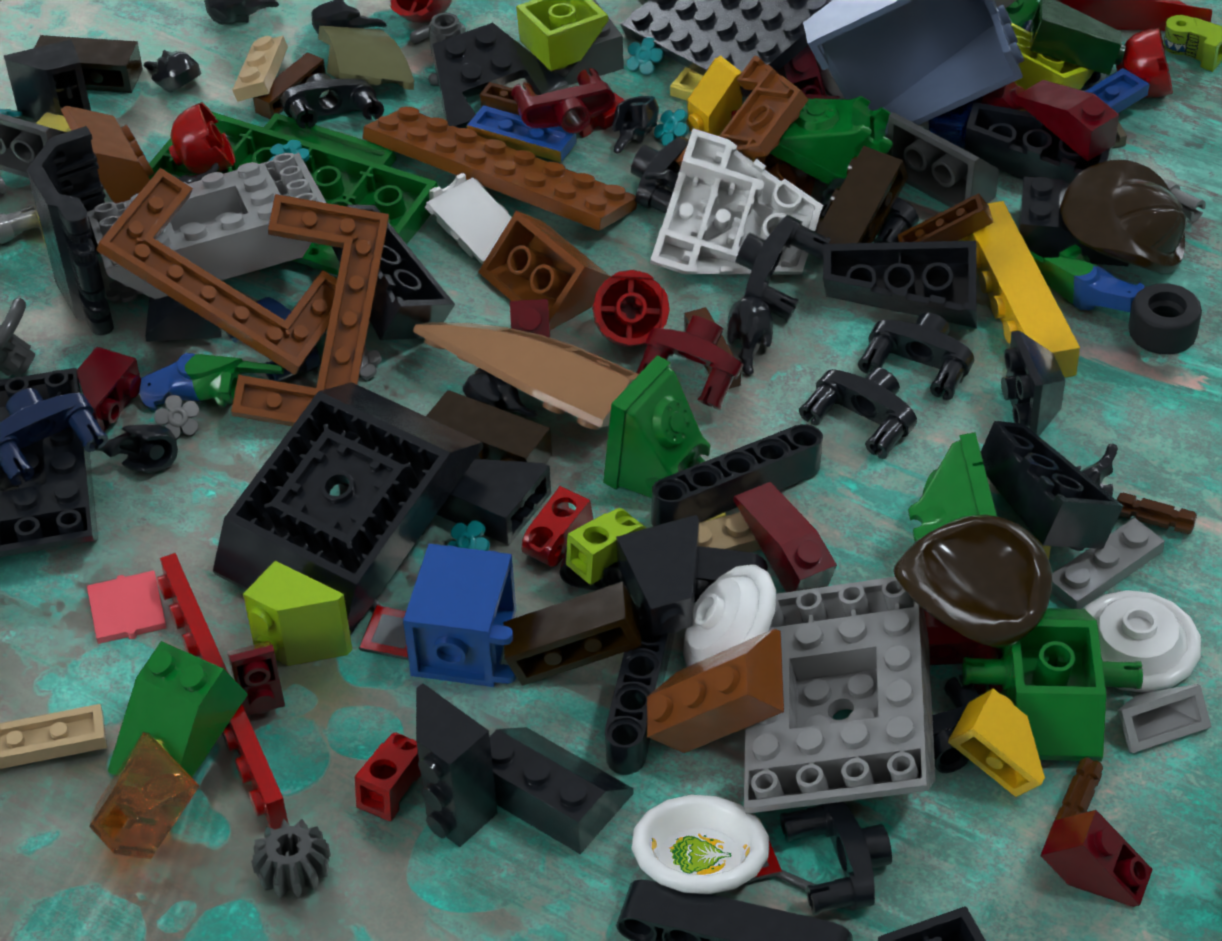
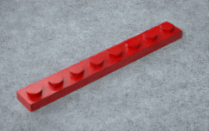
M176 553L161 557L160 562L163 575L157 577L158 585L164 600L171 598L174 604L169 605V609L176 628H185L186 633L182 634V640L186 652L227 671ZM241 704L222 734L229 752L236 749L240 757L235 758V764L242 783L251 782L254 790L249 791V797L256 816L265 815L270 828L279 829L281 828L283 818L288 823L284 799Z

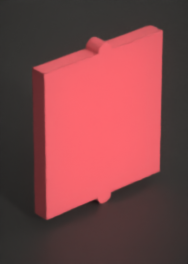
M154 570L126 577L118 575L113 580L87 585L98 644L127 637L135 639L137 635L167 628Z

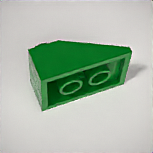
M161 641L135 679L108 772L112 776L174 805L247 697V692L224 668Z

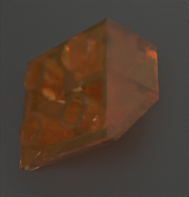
M143 732L95 804L89 827L114 854L151 860L196 793L199 785L149 733Z

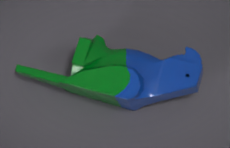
M1076 244L1060 252L1058 258H1043L1030 251L1047 285L1079 310H1092L1096 306L1131 312L1132 302L1136 293L1145 287L1142 283L1134 285L1115 278L1106 269L1090 263V258L1083 256L1082 248Z
M185 353L173 364L142 377L139 394L143 404L154 411L157 410V405L165 403L166 398L172 395H177L182 400L194 402L215 399L219 406L225 408L227 404H233L238 375L244 373L284 374L285 369L280 365L243 361L241 358Z

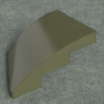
M319 26L318 39L330 45L327 73L337 79H362L373 85L395 83L402 86L403 89L414 90L415 81L408 62L400 47L386 32L379 29Z

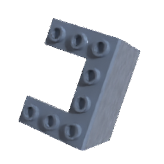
M832 0L803 22L809 47L822 70L829 69L845 99H854L862 96L871 101L868 105L870 110L874 111L882 107L917 125L1023 78L1019 63L1024 62V58L1017 44L1018 40L1011 26V19L1004 4L997 7L994 0ZM888 123L885 130L886 138L888 135Z

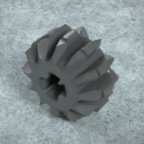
M284 818L280 826L281 828L277 830L266 826L265 838L255 840L253 847L255 854L251 861L253 871L259 877L260 885L263 886L265 891L274 888L279 898L283 897L288 891H293L300 898L302 889L305 887L317 891L318 878L328 877V862L330 861L329 857H331L329 844L323 839V834L318 826L308 828L303 819L295 826H290Z

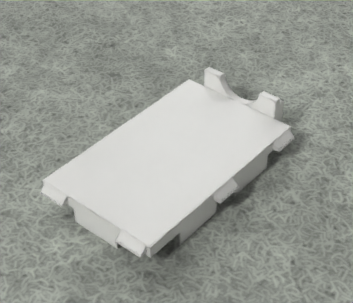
M461 173L446 188L441 189L438 186L429 191V201L426 202L425 208L431 215H436V221L450 236L458 241L459 246L471 258L475 256L483 265L512 217L483 188L484 186L477 179L472 177L466 181V175Z

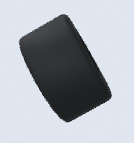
M1156 283L1144 287L1136 293L1132 302L1128 324L1131 338L1138 346L1157 354H1176L1187 350L1194 344L1198 335L1202 315L1200 301L1191 291L1182 286L1170 283Z

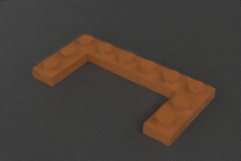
M160 168L99 241L96 251L296 375L328 330L337 278L322 270L286 320L280 318L156 240L189 199L193 189Z
M275 194L268 226V235L343 248L317 387L313 388L238 375L231 409L232 416L293 426L318 391L351 382L358 385L389 214Z

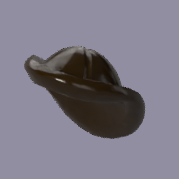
M1109 160L1085 169L1070 183L1061 201V215L1070 233L1082 245L1103 255L1159 274H1169L1175 271L1181 264L1185 252L1184 231L1187 225V218L1182 211L1183 207L1171 193L1164 180L1151 168L1129 160Z
M986 514L959 518L932 530L916 541L896 562L893 569L900 585L926 612L963 636L980 644L996 648L1013 645L1035 629L1046 613L1053 584L1051 565L1045 550L1037 539L1019 524L1002 517Z

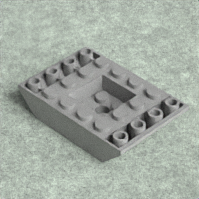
M282 153L268 162L260 164L255 162L246 163L239 166L235 171L224 174L220 172L205 175L202 180L188 183L187 185L193 188L189 199L156 240L218 279L225 280L302 258L312 242L268 235V226L275 194L326 203L301 155L299 153ZM138 194L124 202H105L99 204L94 210L87 212L97 245ZM101 254L108 277L154 299L168 296Z
M895 576L776 594L775 614L769 631L774 628L781 631L784 712L745 728L744 810L746 814L929 791L935 782L929 638L924 609L911 598ZM840 710H852L849 717L845 719L835 720L832 718Z

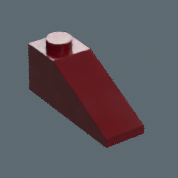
M1041 80L1016 95L1015 101L1087 162L1115 145L1119 114L1095 94Z
M771 482L734 496L735 504L785 592L827 587L837 566L818 531Z

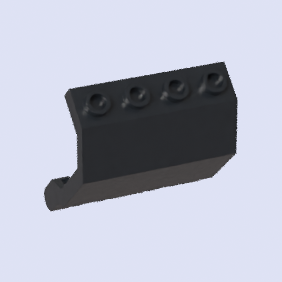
M87 126L51 137L27 168V173L55 283L75 318L86 320L91 331L95 335L102 336L112 332L114 325L109 304L105 298L106 292L97 257L100 253L96 251L98 245L87 212L94 210L99 204L105 203L104 198L106 195L97 170L99 165L92 148V134Z

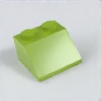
M531 0L516 6L520 42L550 71L564 69L570 64L581 61L608 22V14L592 0Z
M274 561L243 593L253 645L270 641L274 648L276 660L286 666L346 656L353 650L344 594L277 561Z

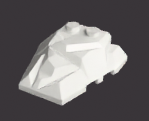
M693 128L664 222L650 259V264L682 274H750V269L735 263L738 252L750 232L766 240L780 221L787 215L803 221V226L815 231L823 205L786 179L780 181L765 170L766 165L756 159L753 162L736 150L737 145L730 140ZM791 246V248L787 247L772 275H801L808 253L794 246Z

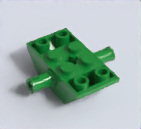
M1047 608L1042 620L1027 636L1013 645L1001 648L1002 659L963 658L962 677H965L963 678V685H1002V688L1006 690V697L1013 702L1014 706L1028 716L1040 760L1080 761L1088 757L1093 761L1102 762L1106 713L1105 687L1141 689L1143 684L1141 661H1103L1097 620L1085 609Z

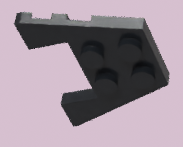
M494 23L432 44V55L438 86H440L443 113H445L449 126H455L460 129L467 128V124L476 114L466 98L480 94L489 82L505 85L525 78L537 95L569 87L568 82L554 70L550 71L535 55Z

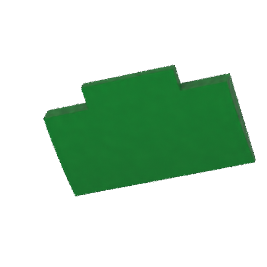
M212 112L218 120V123L215 124L221 134L225 132L236 159L233 166L220 173L224 174L235 171L239 166L246 163L255 162L260 164L268 162L272 157L270 149L274 145H285L290 140H298L302 148L309 151L310 157L304 163L326 203L340 206L375 205L381 213L389 214L388 222L406 244H408L431 215L425 206L426 202L429 201V191L434 187H438L437 181L392 168L391 166L396 161L395 151L317 125L308 128L305 124V128H300L296 124L295 119L275 113L264 127H260ZM171 138L149 163L155 174L161 168L176 178L184 175H197L188 170L184 164L178 166L174 162L169 152V147L173 145ZM311 243L302 258L292 260L337 276L339 273L340 262L332 246Z

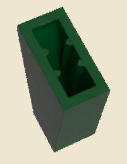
M1039 1L1030 25V51L1106 75H1110L1114 64L1120 65L1126 46L1122 45L1121 31L1059 1Z

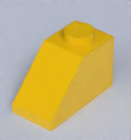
M722 56L714 59L687 100L688 119L686 122L691 132L694 128L719 136L730 122L732 111L739 110L742 106L741 85L736 80L742 72Z
M994 688L970 701L948 743L1015 797L1042 785L1045 776L1028 716L1014 706L1008 697L998 693Z

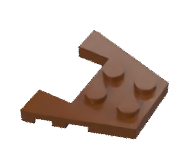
M754 56L736 79L744 89L753 91L719 135V137L726 138L736 144V150L749 159L767 156L770 151L775 149L779 144L781 136L790 124L799 117L801 109L809 100L798 87L784 76H780L770 65H766L761 58ZM687 146L676 159V162L680 167Z

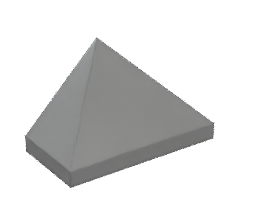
M1199 684L1139 693L1118 709L1129 753H1135L1212 727L1201 685Z

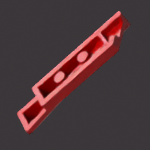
M1056 0L1117 30L1160 28V31H1165L1167 19L1175 15L1196 17L1211 22L1212 9L1189 6L1179 0Z

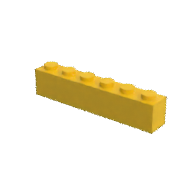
M1004 201L988 203L994 223L958 241H976L977 274L979 276L980 289L983 294H988L991 300L992 313L996 319L1000 318L1003 324L1006 342L1010 344L1012 331H1021L1054 353L1064 378L1076 376L1080 346Z

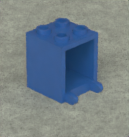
M428 544L403 619L411 676L494 687L495 682L510 684L516 680L517 677L510 666L501 664L504 655V645L510 644L513 640L512 629L508 626H503V622L513 619L517 610L512 554L460 548L451 545Z

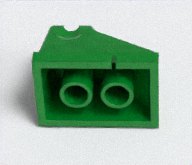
M862 96L854 99L808 98L809 100L801 109L799 117L790 124L781 136L779 144L770 151V154L826 184H829L830 181L836 178L846 179L850 161L852 158L858 157L863 146L885 154L889 152L892 147V141L886 138L885 130L891 112L882 107L878 110H870L868 105L871 101Z
M658 355L611 403L603 483L615 490L623 487L651 499L652 486L655 482L705 462L700 455L709 456L711 447L698 427L676 373L670 368L671 362Z
M976 432L959 435L960 440L951 444L938 469L933 470L929 475L921 498L909 507L910 520L921 522V526L913 529L915 542L932 530L959 518L984 514L997 517Z

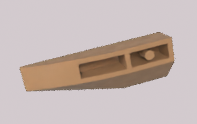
M429 322L416 324L413 330L414 333L425 338L424 342L427 345L438 349H446L457 355V358L473 364L530 396L543 401L542 406L545 409L558 414L570 413L578 417L577 423L594 430H599V427L609 426L611 403L639 375L577 346L540 334L508 327L475 323Z

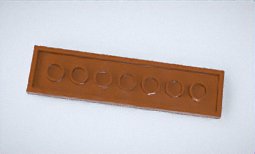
M401 107L389 115L379 117L378 120L365 125L363 128L364 140L454 175L464 173L467 180L473 177L487 188L598 231L637 208V203L635 202L636 195L626 192L625 188L619 185H607L599 182L590 174L565 169V166L561 163L547 162L536 158L532 152L518 151L507 147L503 141L489 140L478 136L474 130L449 126L445 119L428 117L419 113V110L413 107Z

